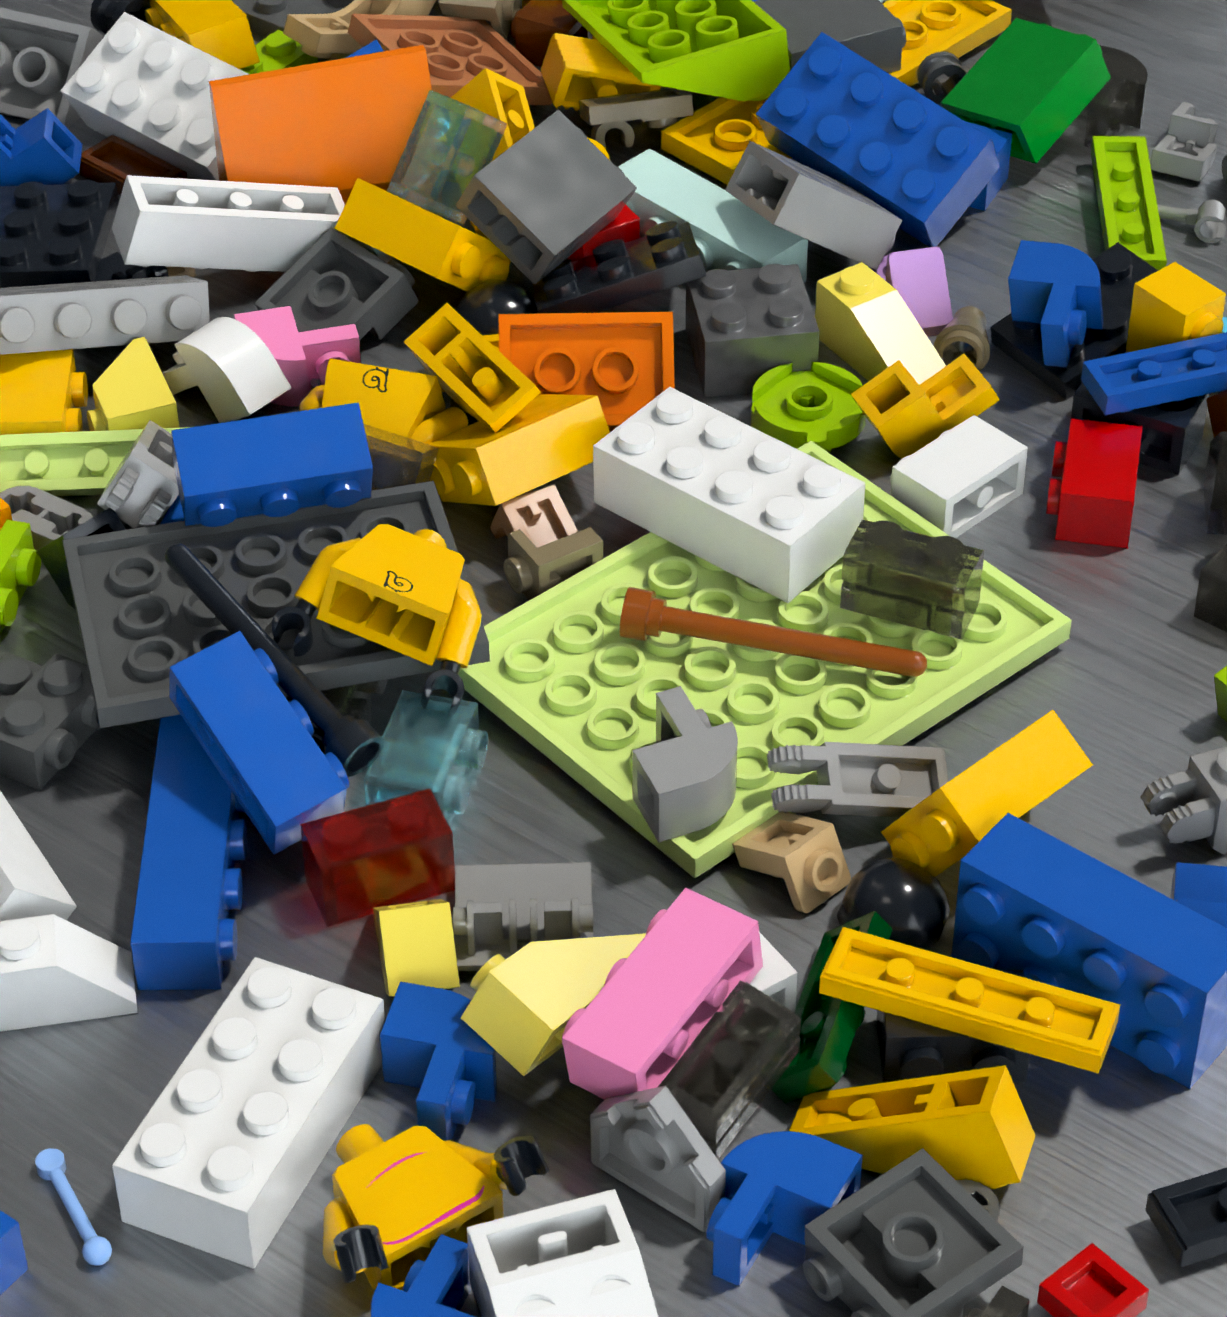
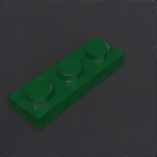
M876 911L829 930L823 935L767 1086L785 1104L814 1092L831 1089L838 1083L846 1071L847 1063L845 1060L855 1032L865 1018V1006L820 994V975L843 927L885 939L890 938L893 928Z

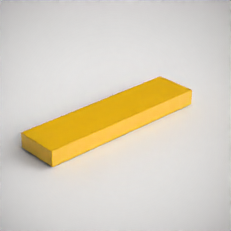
M846 927L842 928L820 975V994L1098 1074L1117 1026L1120 1004Z

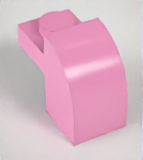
M291 306L234 314L235 320L249 327L266 344L292 387L270 403L282 406H300L302 400L311 391V379H320L321 385H325L329 358L361 363L360 340L355 324L298 332Z

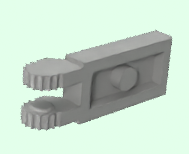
M824 742L821 746H779L778 748H773L772 751H768L769 754H767L768 768H770V771H774V773L803 774L817 770L818 785L791 784L773 790L771 794L774 810L785 813H808L821 809L822 814L901 817L949 782L945 751L943 748Z

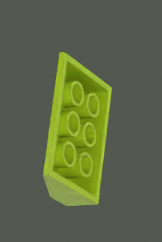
M562 0V6L642 83L739 101H762L769 98L790 72L786 29L752 0Z

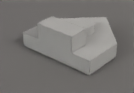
M666 1086L606 1098L590 1114L591 1163L697 1229L707 1233L711 1215L718 1202L725 1197L726 1170Z

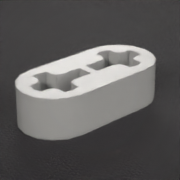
M16 486L0 493V498L10 505L12 520L30 523L33 545L36 550L41 549L93 518L92 514L84 508L35 487Z

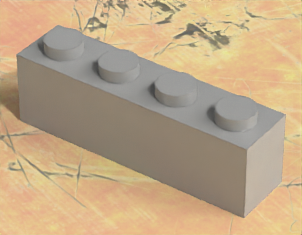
M186 275L0 288V355L129 345L133 339L145 337L148 343L181 341L210 322L208 281Z

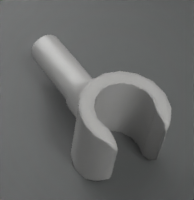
M1218 200L1205 201L1201 204L1199 210L1157 205L1160 219L1195 225L1196 236L1206 243H1217L1225 236L1226 225L1221 221L1224 220L1226 209Z

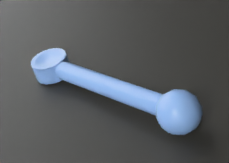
M54 1148L41 1151L35 1159L37 1173L40 1178L51 1180L84 1242L82 1248L84 1260L94 1266L105 1264L111 1257L112 1246L105 1237L97 1236L64 1174L66 1171L64 1154Z

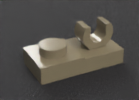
M673 88L579 100L581 119L589 125H594L591 139L599 142L605 149V134L611 128H619L622 145L632 147L634 132L632 127L625 121H647L649 128H666L678 122V117L693 116L692 94Z

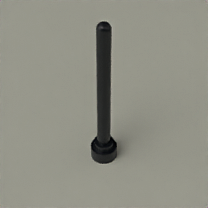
M176 543L169 546L165 552V561L231 634L241 631L253 651L261 648L266 652L276 669L279 680L277 684L292 700H297L303 706L310 720L324 734L322 742L326 746L325 754L332 752L341 762L348 777L355 776L367 769L381 754L384 748V739L365 719L356 720L352 715L343 716L185 545Z

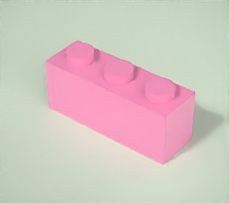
M685 888L667 910L662 909L653 917L645 937L627 959L622 958L613 965L608 973L604 987L586 1009H578L567 1022L562 1036V1045L570 1082L604 1100L656 1087H668L763 967L758 921Z

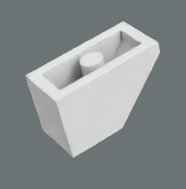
M54 914L0 921V1032L138 1013L132 952Z

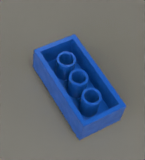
M823 32L815 39L756 113L768 143L802 165L849 185L900 218L902 222L899 228L928 247H937L1000 168L992 138Z
M1007 813L961 859L951 957L995 970H1023L1024 978L1120 1004L1118 1023L1110 1045L1142 1062L1151 1071L1165 1075L1188 1089L1192 1088L1227 1047L1226 927L1010 813Z

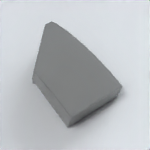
M1182 102L1171 114L1167 135L1152 151L1151 170L1200 182L1216 158L1218 146L1214 142L1218 123L1212 119L1194 116L1196 107L1191 103Z

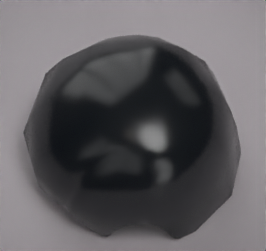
M494 279L482 282L469 290L460 299L455 309L481 335L499 334L498 314H538L537 306L530 292L515 282Z
M891 857L870 862L851 879L838 910L837 918L841 926L876 911L893 928L889 940L926 950L939 941L950 913V907L945 889L937 878L913 862Z

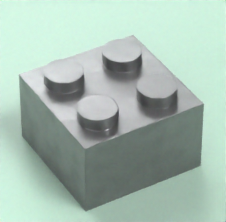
M769 264L760 268L739 270L713 269L706 272V276L686 282L685 330L704 397L753 393V386L759 377L774 367L793 363L792 372L801 370L811 371V363L818 362L820 331L798 264Z

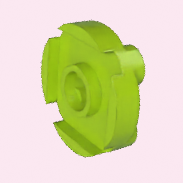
M812 362L811 371L801 370L792 372L793 363L784 364L764 373L753 386L751 427L796 449L812 441L831 454L832 448H837L851 442L865 427L866 417L851 396L863 384L854 374L839 366L823 362Z

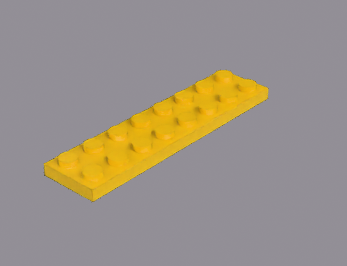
M888 0L884 2L883 5L896 18L901 20L906 32V44L902 48L901 70L889 74L909 87L918 83L917 69L927 56L935 52L945 51L960 58L1006 30L1011 24L1012 9L993 0ZM720 97L695 111L693 116H687L661 131L662 150L716 178L725 185H728L749 141L791 159L790 156L768 143L757 119L756 113L767 99L762 101H739Z

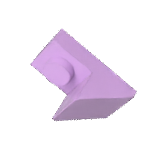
M940 247L892 252L883 257L877 270L870 267V269L898 291L927 337L938 335L952 321L953 316L945 263Z

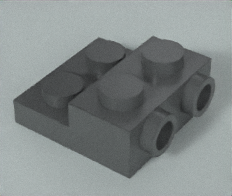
M331 227L254 304L258 311L291 306L298 332L355 324L359 340L367 332L381 340L419 300L412 289L415 280L402 264L394 259L386 263L377 256L371 246L354 238L349 239Z
M5 652L0 658V775L41 790L58 770L64 769L69 765L75 752L97 729H101L88 667L86 664L57 653L42 666Z
M923 1148L804 1226L805 1261L803 1262V1271L808 1283L815 1293L825 1301L829 1302L839 1296L853 1311L851 1317H963L964 1304L1020 1267L1023 1261V1246Z

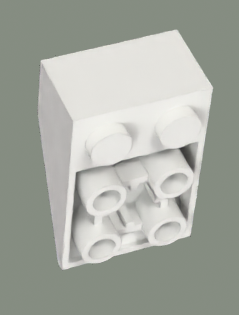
M615 1189L467 1227L470 1286L481 1317H658L639 1247Z

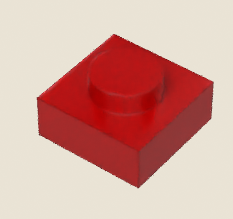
M1091 1243L1039 1284L1037 1303L1053 1317H1136L1146 1309L1149 1289L1096 1245Z

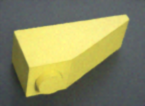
M863 262L817 280L815 319L820 331L819 340L866 380L870 381L893 363L900 360L920 385L946 366L898 291Z
M646 933L537 941L528 943L507 959L500 954H496L481 967L472 979L470 987L476 993L461 1019L520 1074L525 1076L563 1047V1032L571 1016L580 1008L586 1009L604 987L608 973L613 965L622 958L627 959L643 940Z

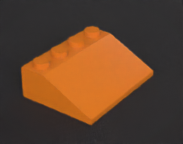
M424 45L209 81L219 181L337 187L344 204H346L357 178H360L440 217L447 216L445 170Z

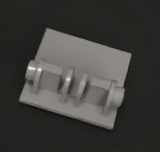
M591 862L455 865L453 933L455 935L458 971L480 970L496 954H500L507 959L530 942L593 937Z

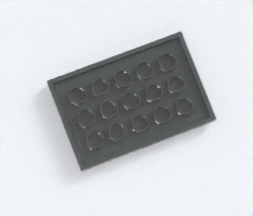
M434 481L372 490L370 498L360 499L357 503L342 508H333L325 504L299 508L296 512L283 517H268L260 514L236 518L233 522L219 527H207L202 524L185 526L184 521L62 540L100 728L180 715L169 698L170 667L232 635L166 563L165 552L169 546L176 543L185 545L273 639L272 620L274 615L285 607L296 606L299 601L294 596L320 551L328 545L355 538L362 539L378 524H389L411 534L421 529L433 530L445 540L448 549L458 553ZM463 568L460 579L468 582L465 570ZM317 610L310 619L313 644L305 655L296 657L293 650L294 641L301 630H287L282 634L281 640L277 644L319 690H329L437 671L442 663L436 659L434 664L430 666L316 619ZM482 620L469 665L490 662L489 640ZM277 684V686L279 687V689L281 690V692L283 693V695H284V696H288V695L284 692V690Z

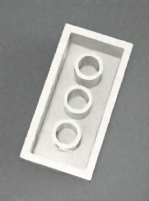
M124 12L61 89V92L89 128L107 137L113 134L186 171L188 179L219 181L209 81L248 75V73Z
M668 387L593 445L594 503L786 603L793 600L862 540L865 482L672 387Z
M254 957L112 1165L122 1222L255 1269L382 1066L380 1033L385 1023L384 1000Z

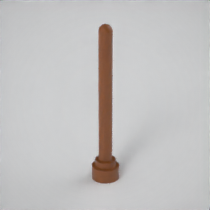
M629 587L623 603L620 637L647 641L648 636L660 637L662 632H668L912 677L922 675L927 669V659L918 651L667 607V601L656 598L655 591Z

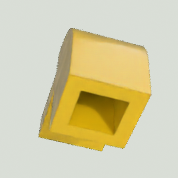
M965 353L920 385L900 360H898L851 394L864 416L892 452L901 459L912 455L931 443L944 431L953 429L973 415H980L1000 400L992 386Z

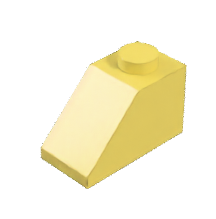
M146 338L133 339L92 385L95 409L87 411L90 431L144 429L149 420L162 428H179L176 401Z
M435 899L373 907L385 991L388 996H395L400 981L441 989L460 987L450 902Z

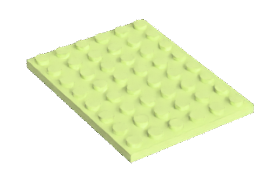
M810 441L797 449L865 482L862 540L789 603L649 532L485 625L484 629L489 640L490 662L468 665V668H460L459 676L463 681L464 689L687 873L696 878L734 854V842L779 813L778 810L773 808L771 794L773 790L791 784L818 785L817 770L803 774H780V772L774 773V771H770L767 760L768 751L786 745L821 746L824 742L903 746L1070 639L1072 620L823 448ZM628 588L655 591L656 598L665 599L667 607L918 651L926 657L927 669L922 675L912 677L668 632H662L660 637L648 636L647 641L620 637L621 613ZM681 686L695 710L703 709L711 727L731 721L734 724L738 738L736 795L728 812L714 824L696 832L658 842L633 800L632 750L657 743L656 693Z

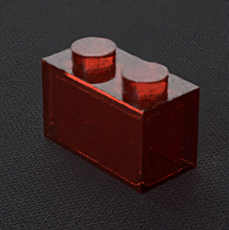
M430 788L300 824L306 882L326 927L373 914V907L412 903L455 890L453 833Z

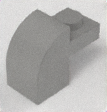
M681 686L656 693L657 743L632 750L633 800L657 841L662 842L704 829L717 822L728 812L736 795L738 738L732 721L711 727L703 709L695 710Z

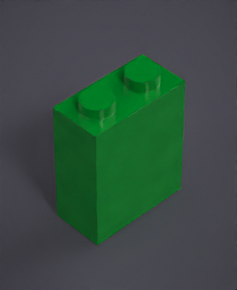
M1015 18L943 99L941 105L944 109L965 122L1012 133L1010 156L1037 164L1110 80L1111 76L1102 56V49L1096 39L1086 34H1075L1056 29L1044 23L1037 24Z

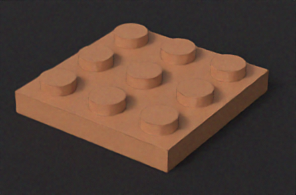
M352 14L347 33L362 47L376 39L384 51L424 45L435 109L442 108L443 103L485 68L522 85L529 106L552 105L542 73L485 20L454 16Z

